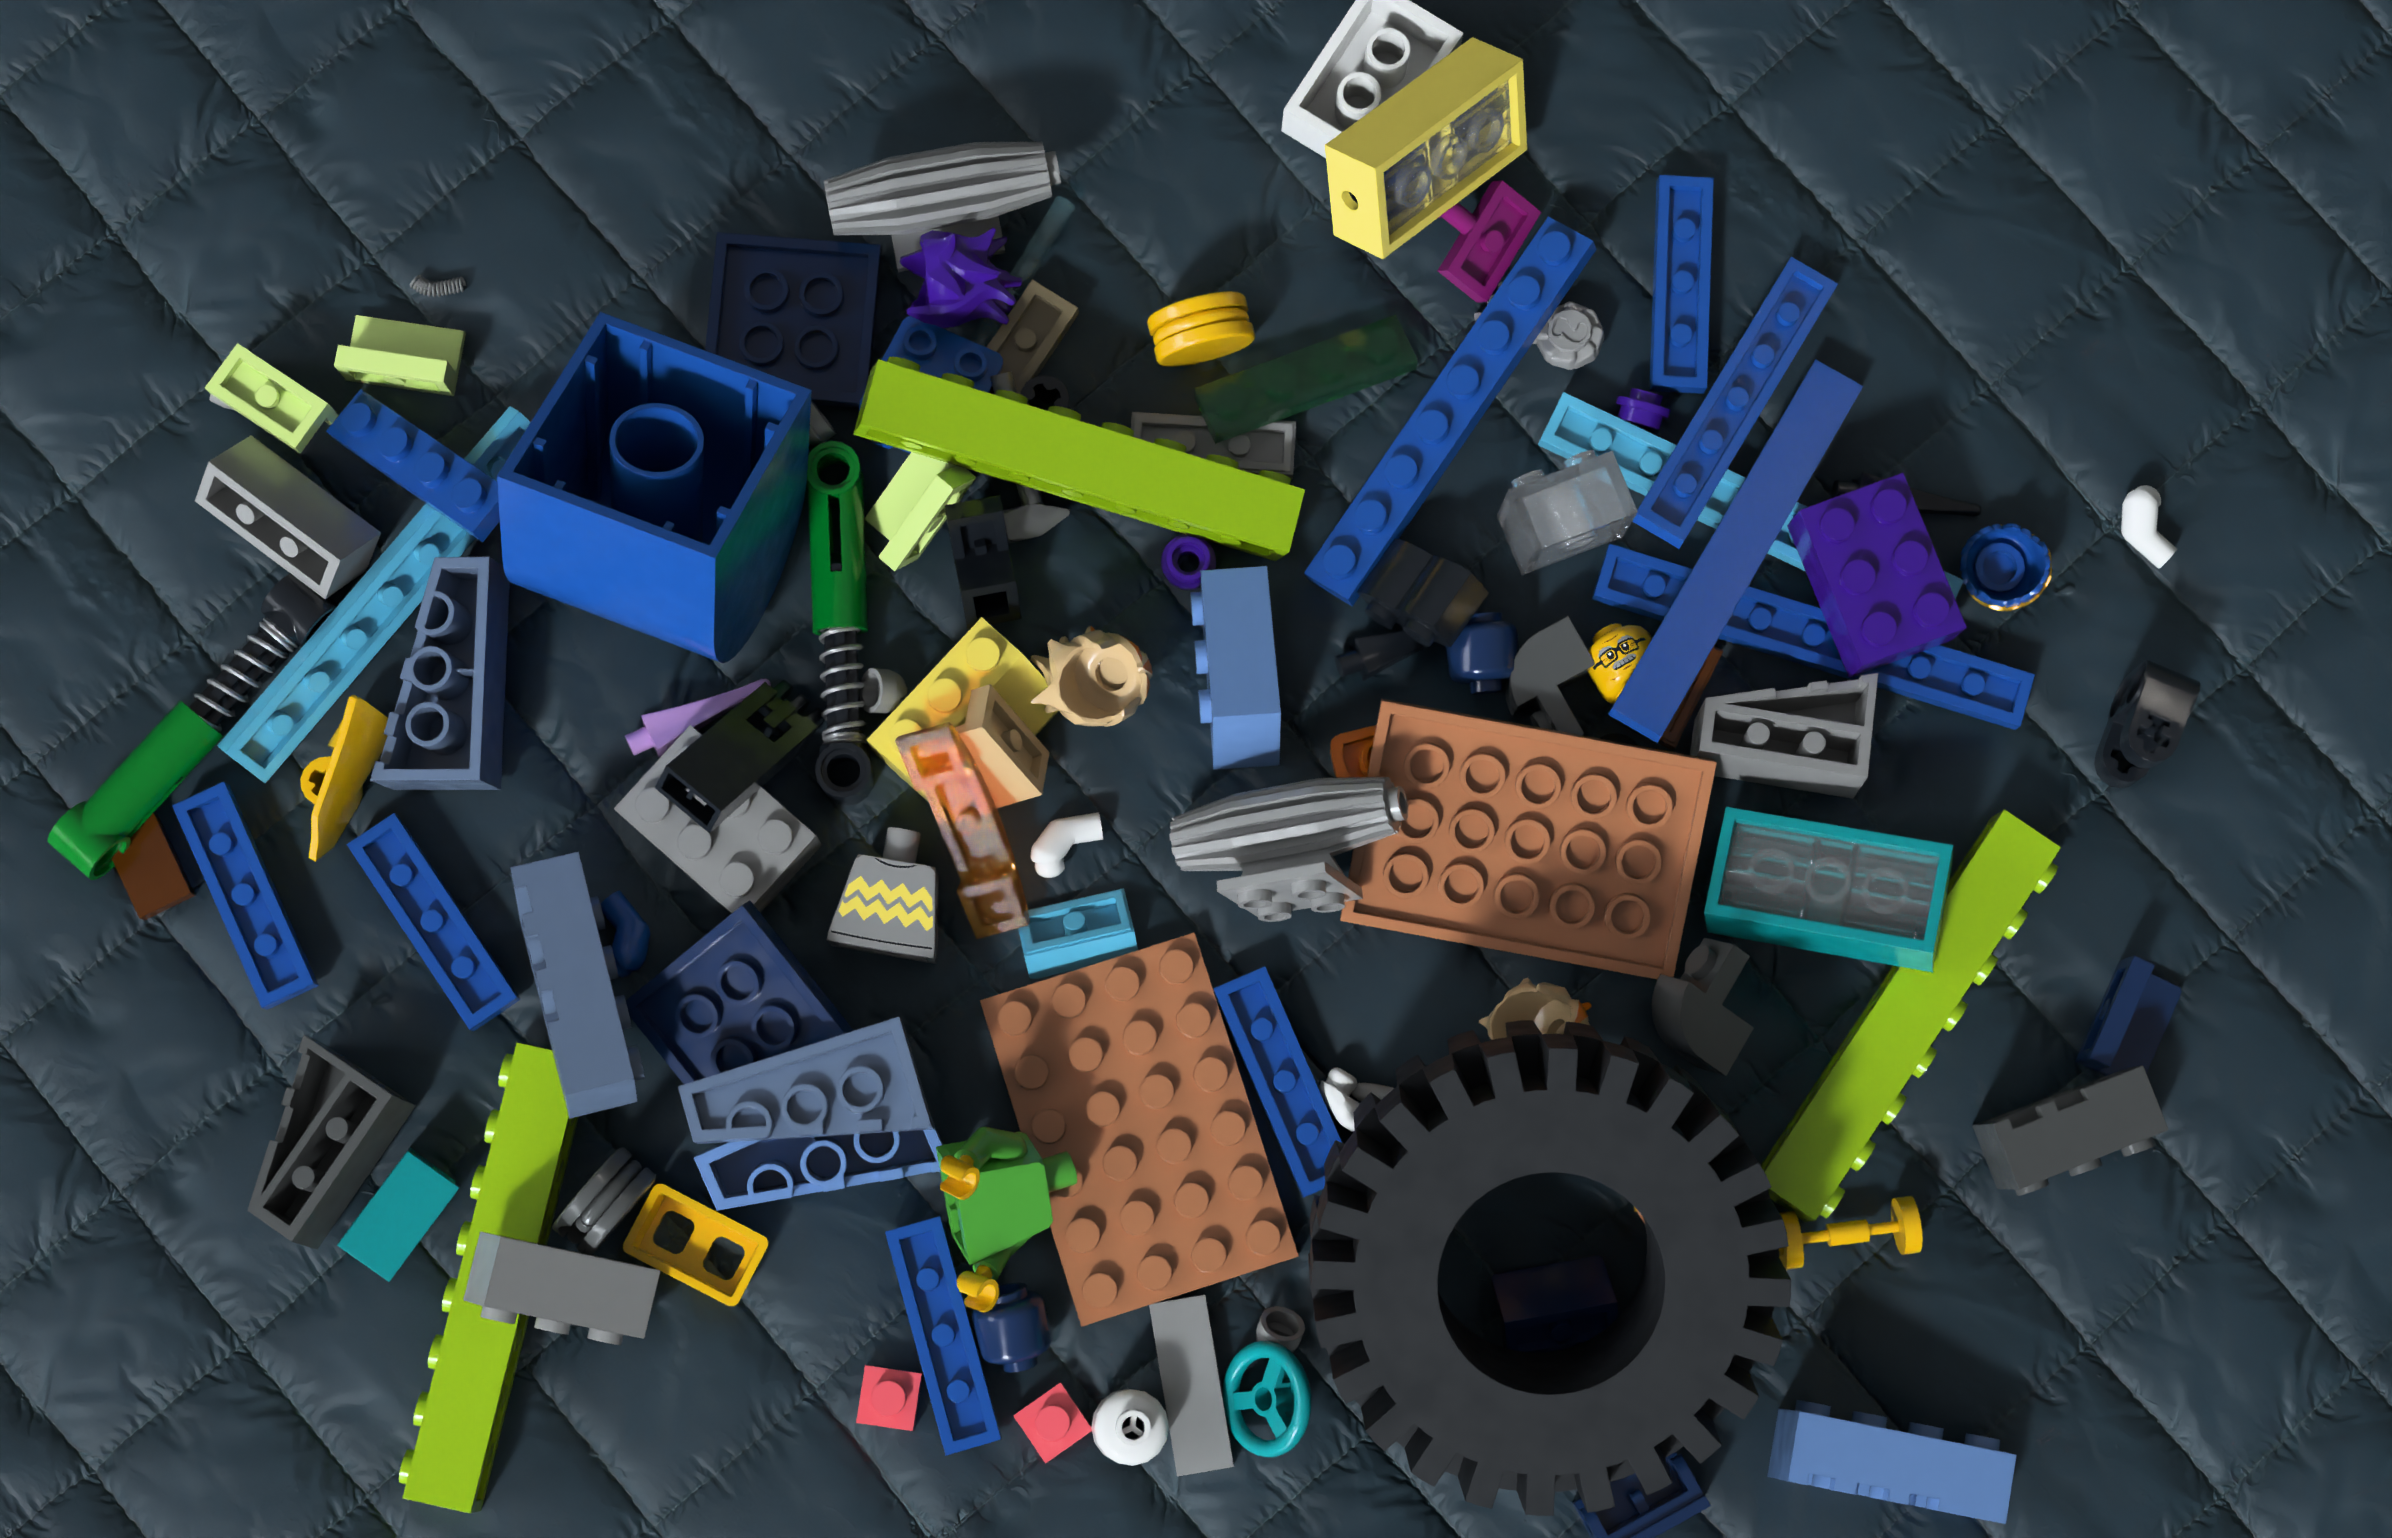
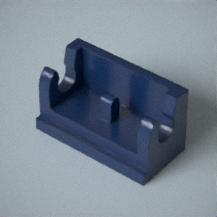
M1676 1452L1665 1458L1672 1483L1659 1491L1647 1495L1635 1473L1623 1479L1610 1482L1615 1507L1587 1513L1581 1497L1572 1502L1591 1538H1655L1711 1505L1703 1494L1681 1454L1677 1455Z

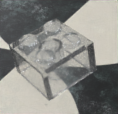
M1588 450L1564 461L1565 469L1546 476L1543 470L1539 469L1526 473L1511 482L1513 488L1507 491L1497 517L1521 576L1624 536L1638 511L1613 451L1596 456L1594 450Z

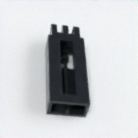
M782 680L777 686L772 688L764 682L668 763L655 789L710 833L807 747L815 731L824 722L821 716L823 711L818 707L808 716H803L802 713L810 703L807 697L801 693L789 702L786 698L793 690V686L790 683ZM773 733L779 737L776 742H772L769 739ZM696 795L706 803L705 806L695 798Z

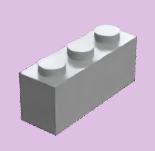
M252 435L208 461L195 499L196 503L324 599H327L366 572L381 535L380 531Z
M480 1231L463 1300L483 1306L480 1315L482 1318L515 1324L517 1314L536 1317L534 1328L569 1335L571 1324L589 1328L588 1339L621 1345L624 1335L644 1339L661 1270Z

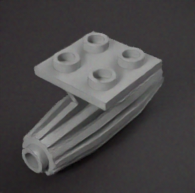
M973 142L888 157L824 180L834 235H891L898 272L908 271L907 268L900 264V257L922 249L920 245L921 235L934 230L952 232L966 237H979L991 228H995L996 232L993 239L1001 238L1000 215L1052 197L1051 186L1061 184L1056 152H1045L1043 142ZM1004 245L994 255L1005 253Z
M1389 777L1316 778L1241 792L1174 816L1172 818L1173 821L1170 822L1171 849L1175 856V861L1182 871H1243L1240 877L1218 880L1217 892L1238 904V907L1246 909L1257 916L1261 921L1276 922L1287 920L1292 917V911L1307 908L1320 913L1335 912L1344 909L1345 902L1363 899L1362 887L1344 875L1333 856L1398 833L1401 821L1408 818V802L1404 789L1401 786L1395 787Z

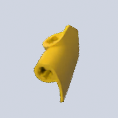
M356 695L349 697L343 720L328 743V747L333 750L331 757H319L311 761L304 768L300 778L301 790L304 796L314 804L311 814V843L308 858L315 862L334 848L358 808L363 796V784L372 771L375 761H378L387 738L384 730L388 718Z

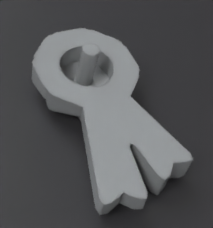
M1500 281V283L1498 284V289L1503 282ZM1495 294L1490 296L1487 305ZM1569 301L1556 308L1532 344H1537L1546 362L1557 367L1572 370L1580 368L1596 359L1604 341V331L1594 310ZM1480 312L1474 313L1475 322L1481 315Z

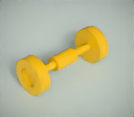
M1912 1196L1892 1199L1891 1222L1868 1224L1866 1219L1826 1224L1825 1230L1801 1233L1800 1224L1794 1211L1780 1212L1786 1228L1789 1246L1779 1248V1258L1786 1270L1803 1267V1244L1827 1241L1829 1247L1869 1242L1872 1235L1893 1233L1900 1254L1920 1253L1922 1250L1921 1220L1916 1202Z

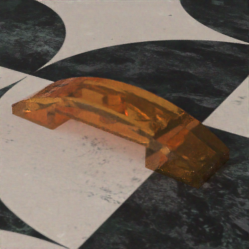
M950 722L898 736L895 742L915 791L924 789L961 882L956 891L976 939L1028 926L1030 918L1024 890L1004 825L988 786L973 756Z

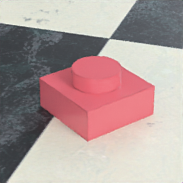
M865 1365L856 1423L914 1431L923 1373Z
M1061 1382L1013 1415L1045 1464L1092 1431L1091 1425Z

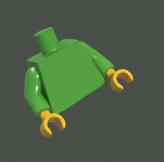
M983 1126L978 1128L967 1141L944 1144L936 1147L942 1179L940 1190L944 1191L951 1235L968 1264L973 1265V1271L975 1272H962L957 1278V1287L961 1293L968 1295L964 1300L966 1307L984 1313L989 1312L998 1300L999 1285L996 1280L1010 1257L1033 1235L1048 1229L1052 1224L1053 1216L1049 1193L1077 1184V1173L1072 1158L1067 1151L1042 1159L1026 1133L1010 1132Z

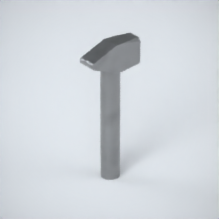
M1012 371L990 376L994 395L996 390L1016 392ZM1016 484L1022 506L1003 510L1008 543L1042 536L1069 516L1070 511L1066 508L1044 505L1041 491Z

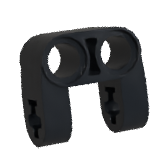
M2149 660L2142 662L2126 676L2111 704L2108 715L2109 720L2095 755L2094 765L2096 773L2104 783L2120 789L2130 787L2143 778L2150 768L2158 766L2173 755L2179 744L2186 721L2197 700L2200 691V681ZM2120 751H2122V754L2130 764L2135 765V767H2130L2124 773L2117 770L2118 760L2111 757V755L2115 756Z

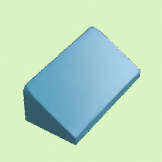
M1124 888L1015 913L1024 958L1031 979L1074 971L1138 950Z

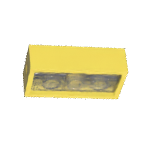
M1472 37L1325 144L1334 236L1381 259H1385L1527 150L1523 59Z

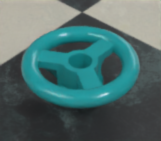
M1257 1341L1243 1347L1230 1362L1223 1381L1222 1398L1226 1422L1235 1439L1249 1452L1262 1457L1283 1455L1299 1443L1309 1424L1312 1396L1307 1374L1297 1357L1279 1343ZM1269 1358L1262 1382L1257 1383L1252 1391L1239 1392L1243 1374L1248 1366L1257 1359ZM1254 1409L1258 1415L1265 1417L1276 1439L1265 1440L1256 1436L1245 1423L1241 1410Z

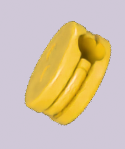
M1234 291L1203 294L1172 303L1152 313L1147 320L1150 335L1153 336L1157 362L1162 366L1168 367L1192 365L1221 358L1249 346L1255 339L1253 324L1249 322L1246 297L1242 293Z

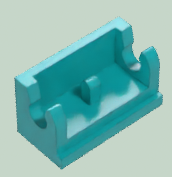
M409 1148L341 1238L337 1246L390 1282L460 1186L441 1169L412 1148Z

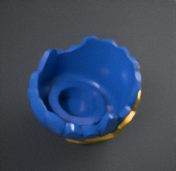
M2013 523L2005 525L1994 524L1978 530L1967 540L1961 551V577L1964 580L1963 583L1966 585L1967 591L1979 604L1992 610L2013 611L2035 601L2048 586L2052 577L2051 553L2046 544L2040 541V538L2032 534L2030 530L2021 529V526Z

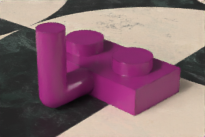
M1503 180L1492 181L1473 213L1458 202L1438 217L1446 220L1460 234L1437 272L1475 302H1487L1540 216L1541 211Z

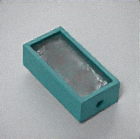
M1726 807L1704 910L1707 933L1933 973L1952 870L1953 845Z

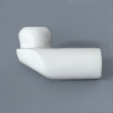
M1099 812L1060 818L1051 821L1031 849L1030 858L1035 862V870L1038 875L1045 878L1060 875L1065 869L1063 858L1073 844L1104 840Z
M1336 1067L1329 1071L1325 1082L1320 1081L1319 1091L1326 1106L1339 1124L1354 1132L1353 1112L1360 1103L1349 1096L1356 1088L1357 1080L1351 1074Z

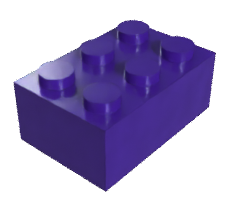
M1904 473L1801 509L1787 525L1849 678L1952 641L1967 628Z

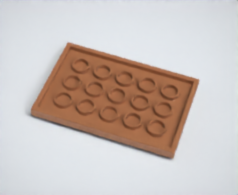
M1381 699L1367 777H1389L1395 787L1401 786L1407 797L1408 818L1401 821L1398 833L1353 849L1348 878L1362 887L1363 899L1345 902V908L1341 910L1340 921L1652 979H1658L1660 974L1674 978L1717 762L1714 759Z
M1195 932L980 1000L1020 1131L1027 1134L1042 1159L1067 1151L1076 1169L1077 1184L1050 1192L1049 1197L1053 1216L1050 1228L1081 1327L1299 1257Z

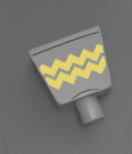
M889 827L887 829L882 858L857 855L828 931L827 941L831 946L933 964L937 963L939 878L935 867L916 864L921 833Z

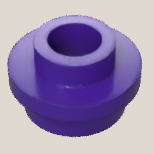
M1631 388L1629 397L1618 396L1616 404L1621 406L1618 418L1655 430H1660L1663 418H1669L1671 410L1661 406L1663 396Z
M1190 535L1178 536L1172 539L1162 552L1161 569L1163 575L1170 584L1179 589L1194 590L1200 588V570H1213L1216 568L1214 550L1206 540ZM1184 555H1192L1197 558L1199 566L1192 572H1185L1178 566L1179 559Z

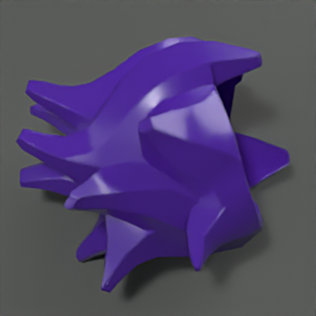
M991 228L979 237H966L952 232L934 230L921 235L920 245L922 249L900 257V264L925 279L917 300L913 302L911 308L907 309V314L924 323L936 325L940 328L959 326L981 317L990 318L1007 325L1009 318L1005 313L1011 312L1012 308L1008 305L1013 306L1016 300L1005 288L1020 287L1022 279L1010 275L1005 270L996 268L990 262L991 257L1005 245L1007 237L1003 236L993 239L996 232L995 228Z

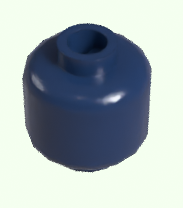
M1499 612L1474 614L1451 647L1446 646L1450 678L1459 684H1469L1471 695L1503 692V681L1510 678L1511 672L1514 670V659L1519 651L1516 627L1508 621H1502V613Z
M1017 1282L999 1285V1297L995 1306L989 1312L983 1313L977 1310L972 1312V1320L982 1358L988 1363L1003 1365L1005 1372H1020L1035 1367L1038 1364L1037 1356L1048 1350L1053 1341L1045 1300L1038 1292L1028 1290L1025 1283Z

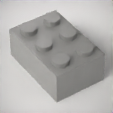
M689 725L615 806L614 810L731 914L749 900L761 913L822 846V843L810 829L762 787L710 833L655 789L666 765L702 736L695 728ZM697 795L695 796V798L699 802H701L704 806L706 805V803L702 799H700Z

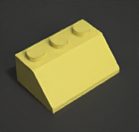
M982 617L867 739L872 752L952 824L976 800L925 745L927 736L965 724L971 690L989 684L992 685L1035 736L1058 712L1046 713L1044 710L1046 704H1031V700L1048 687L1045 678L1014 645Z

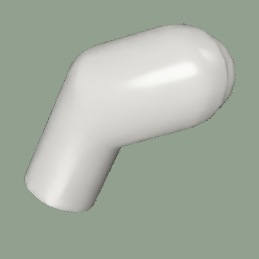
M2143 485L2129 492L2122 503L2121 533L2127 542L2159 569L2173 556L2177 548L2157 531L2158 507L2161 505L2159 492L2152 486Z

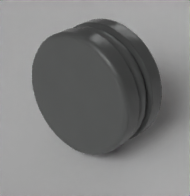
M624 1147L618 1148L570 1201L552 1226L553 1230L561 1237L567 1235L571 1243L579 1244L576 1249L581 1254L592 1255L632 1211L657 1179V1175L648 1167L642 1170V1166L638 1161H630L633 1155Z

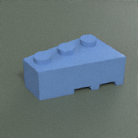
M1267 566L1200 570L1201 592H1190L1193 626L1203 625L1204 640L1194 641L1196 674H1206L1207 689L1198 690L1200 723H1210L1213 770L1280 765L1281 707Z

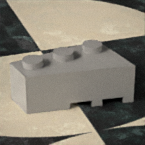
M1878 673L1861 675L1856 680L1827 683V680L1811 682L1807 687L1780 691L1770 688L1707 697L1694 719L1690 755L1714 759L1717 762L1714 776L1853 799L1868 778Z

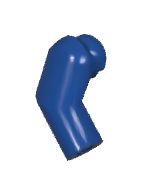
M619 890L607 897L601 903L603 915L616 929L612 950L618 977H627L633 971L639 970L646 961L651 933L648 924Z

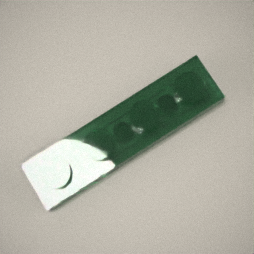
M1395 314L1194 388V399L1216 444L1414 371L1417 368L1418 359Z

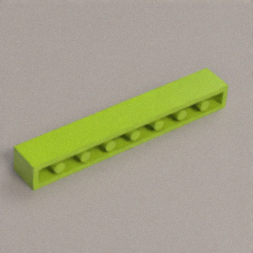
M889 357L887 362L878 359L870 371L853 435L1273 561H1277L1290 552L1305 489L1290 485L1291 478L1284 474L1268 470H1261L1258 475L1238 469L1239 463L1229 457L1210 454L1204 459L1186 453L1187 447L1179 442L1163 438L1155 439L1154 443L1133 437L1134 431L1124 425L1104 422L1099 427L1080 421L1081 414L1074 410L1060 406H1050L1048 411L1027 405L1028 399L1019 393L1008 390H996L994 395L975 389V383L966 377L944 373L941 378L920 372L921 366L900 357Z
M2005 809L1990 818L1949 881L1933 973L1892 966L1760 1165L1772 1187L1768 1189L1770 1199L1786 1210L1794 1211L1797 1217L1804 1222L1816 1221L1819 1215L1824 1218H1828L1845 1193V1190L1839 1187V1184L1849 1169L1852 1168L1855 1171H1859L1872 1154L1876 1143L1871 1141L1870 1137L1881 1121L1887 1125L1890 1124L1903 1107L1907 1097L1900 1092L1911 1075L1917 1078L1921 1077L1935 1058L1937 1050L1931 1047L1942 1028L1948 1032L1951 1031L1964 1014L1968 1004L1961 1000L1972 982L1978 986L1981 985L1995 967L1998 958L1991 953L2003 936L2010 940L2024 923L2028 912L2022 906L2032 891L2040 894L2053 879L2058 866L2052 863V861L2061 849L2060 846Z
M516 1043L514 1055L507 1053L501 1065L498 1085L505 1088L500 1110L493 1109L486 1124L484 1141L491 1143L486 1166L478 1165L472 1180L470 1197L476 1199L477 1202L472 1222L465 1221L458 1236L456 1254L463 1256L458 1278L451 1277L444 1292L442 1311L449 1314L444 1334H437L430 1348L428 1368L434 1369L429 1392H421L415 1407L413 1425L420 1427L415 1450L407 1449L399 1472V1483L406 1484L403 1499L470 1514L482 1510L529 1316L517 1314L515 1324L482 1318L480 1315L483 1306L463 1300L479 1234L481 1231L547 1245L578 1117L569 1119L552 1050L522 1043Z

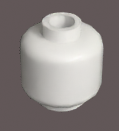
M1123 1389L1112 1392L1101 1400L1093 1414L1091 1429L1094 1442L1103 1455L1116 1463L1134 1466L1146 1463L1160 1453L1167 1441L1169 1423L1166 1411L1156 1398L1145 1391ZM1130 1417L1129 1426L1122 1428L1125 1419ZM1137 1417L1143 1424V1431L1136 1427ZM1132 1431L1139 1437L1128 1439L1125 1434Z

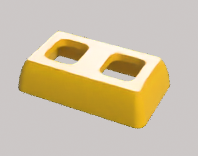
M656 1184L652 1188L623 1243V1250L627 1254L727 1306H735L739 1303L768 1247V1240L765 1236L664 1184ZM669 1211H674L694 1223V1231L684 1250L679 1254H673L654 1242V1234L664 1215ZM719 1237H725L742 1246L745 1252L738 1269L729 1280H724L708 1272L704 1267V1261L714 1241Z

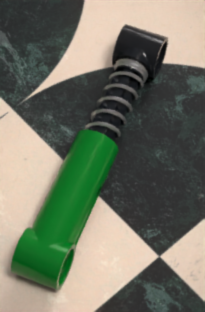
M828 441L812 449L808 455L807 470L812 632L815 635H820L818 639L824 644V652L819 656V659L825 664V671L822 672L820 678L825 682L826 690L821 693L820 697L826 702V710L822 712L821 716L827 721V729L822 732L824 743L819 747L815 774L817 782L828 799L840 805L850 806L866 799L874 788L875 782L874 769L870 761V746L864 741L866 736L860 727L866 723L860 721V707H863L865 703L859 699V688H862L864 684L859 682L858 669H861L864 665L858 663V650H861L863 646L857 643V635L868 631L863 501L864 476L859 458L850 446L843 442ZM842 464L849 469V475L840 484L828 485L820 480L822 472L829 465ZM832 507H840L841 553H834ZM850 761L859 765L860 776L851 786L840 787L831 782V772L840 762Z
M291 573L282 578L271 589L262 603L261 612L267 618H263V622H259V632L255 636L247 635L248 644L242 650H234L235 658L228 665L221 664L222 672L215 679H207L208 687L201 694H194L195 701L190 707L179 700L87 801L78 803L69 809L53 826L48 836V843L90 880L99 879L115 867L112 857L118 850L124 853L129 848L130 838L223 738L218 732L222 731L220 723L227 716H235L234 708L240 701L249 702L247 694L253 687H262V677L267 672L275 673L274 664L280 658H289L288 653L294 652V648H298L297 644L303 647L338 604L330 597L327 599L322 598Z

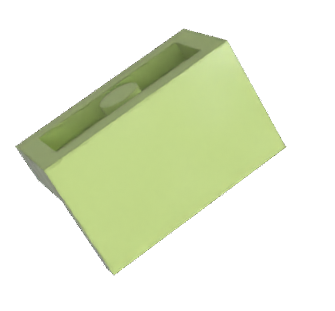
M356 315L350 346L338 345L334 367L346 381L454 396L466 333L463 330Z
M238 343L205 386V389L211 395L300 454L324 421L331 425L339 416L327 402Z
M911 452L865 517L867 522L889 540L878 557L894 571L917 560L946 521L945 505L959 503L976 477L966 468Z

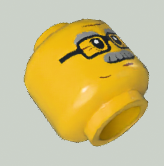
M1615 623L1602 628L1593 637V645L1588 651L1595 665L1589 669L1588 673L1602 697L1610 704L1614 705L1652 640L1649 632L1641 626H1622Z

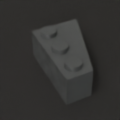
M303 1035L298 1050L299 1053H302L292 1087L286 1088L281 1105L285 1106L275 1141H269L247 1211L291 1242L318 1249L416 1105L328 1045Z
M2143 1065L2123 1069L1972 1125L1997 1189L2015 1190L2017 1196L2050 1185L2047 1178L2067 1170L2070 1176H2075L2103 1165L2100 1157L2120 1149L2123 1157L2152 1148L2156 1146L2153 1136L2169 1130Z

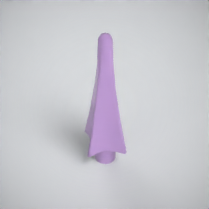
M760 679L713 697L643 714L641 717L644 727L625 735L626 741L634 756L654 747L658 757H660L689 725L697 731L735 708L764 682L770 686L771 683L768 679Z

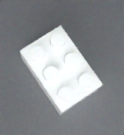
M1355 0L1285 106L1281 131L1326 158L1325 144L1461 46L1464 33L1410 0Z

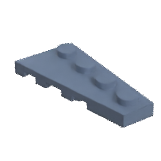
M900 1017L678 1086L692 1140L697 1144L934 1129L904 1023Z

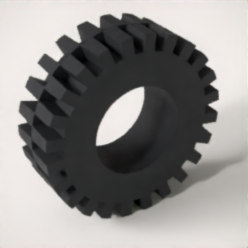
M1533 1020L1506 1022L1507 1037L1483 1043L1479 1041L1474 1030L1460 1033L1447 1039L1450 1055L1440 1058L1428 1066L1425 1065L1419 1055H1416L1395 1070L1397 1087L1382 1100L1370 1092L1353 1112L1355 1131L1345 1144L1335 1140L1324 1163L1325 1186L1321 1196L1314 1195L1311 1206L1310 1253H1308V1266L1317 1336L1321 1349L1326 1348L1330 1356L1333 1381L1346 1404L1355 1400L1360 1405L1365 1431L1379 1447L1386 1451L1393 1443L1397 1442L1405 1448L1410 1472L1435 1487L1444 1472L1458 1476L1465 1501L1477 1506L1492 1509L1499 1488L1516 1490L1525 1515L1554 1516L1555 1492L1577 1489L1587 1513L1602 1511L1615 1507L1610 1482L1623 1479L1635 1473L1646 1494H1652L1672 1483L1665 1460L1666 1457L1684 1446L1701 1464L1721 1446L1713 1420L1725 1408L1744 1420L1759 1398L1749 1372L1756 1361L1774 1366L1779 1356L1783 1339L1772 1315L1774 1307H1790L1791 1278L1779 1258V1248L1789 1245L1783 1218L1769 1196L1768 1189L1772 1187L1759 1162L1721 1106H1717L1707 1096L1700 1084L1687 1071L1678 1065L1671 1069L1660 1063L1652 1050L1637 1040L1624 1036L1620 1045L1603 1041L1593 1026L1576 1022H1566L1564 1034H1542ZM1552 1172L1587 1177L1612 1188L1625 1197L1643 1216L1647 1234V1255L1642 1279L1632 1300L1622 1314L1601 1333L1588 1341L1563 1350L1538 1353L1521 1352L1503 1348L1479 1337L1465 1327L1449 1310L1438 1291V1272L1442 1252L1458 1220L1484 1194L1515 1178Z

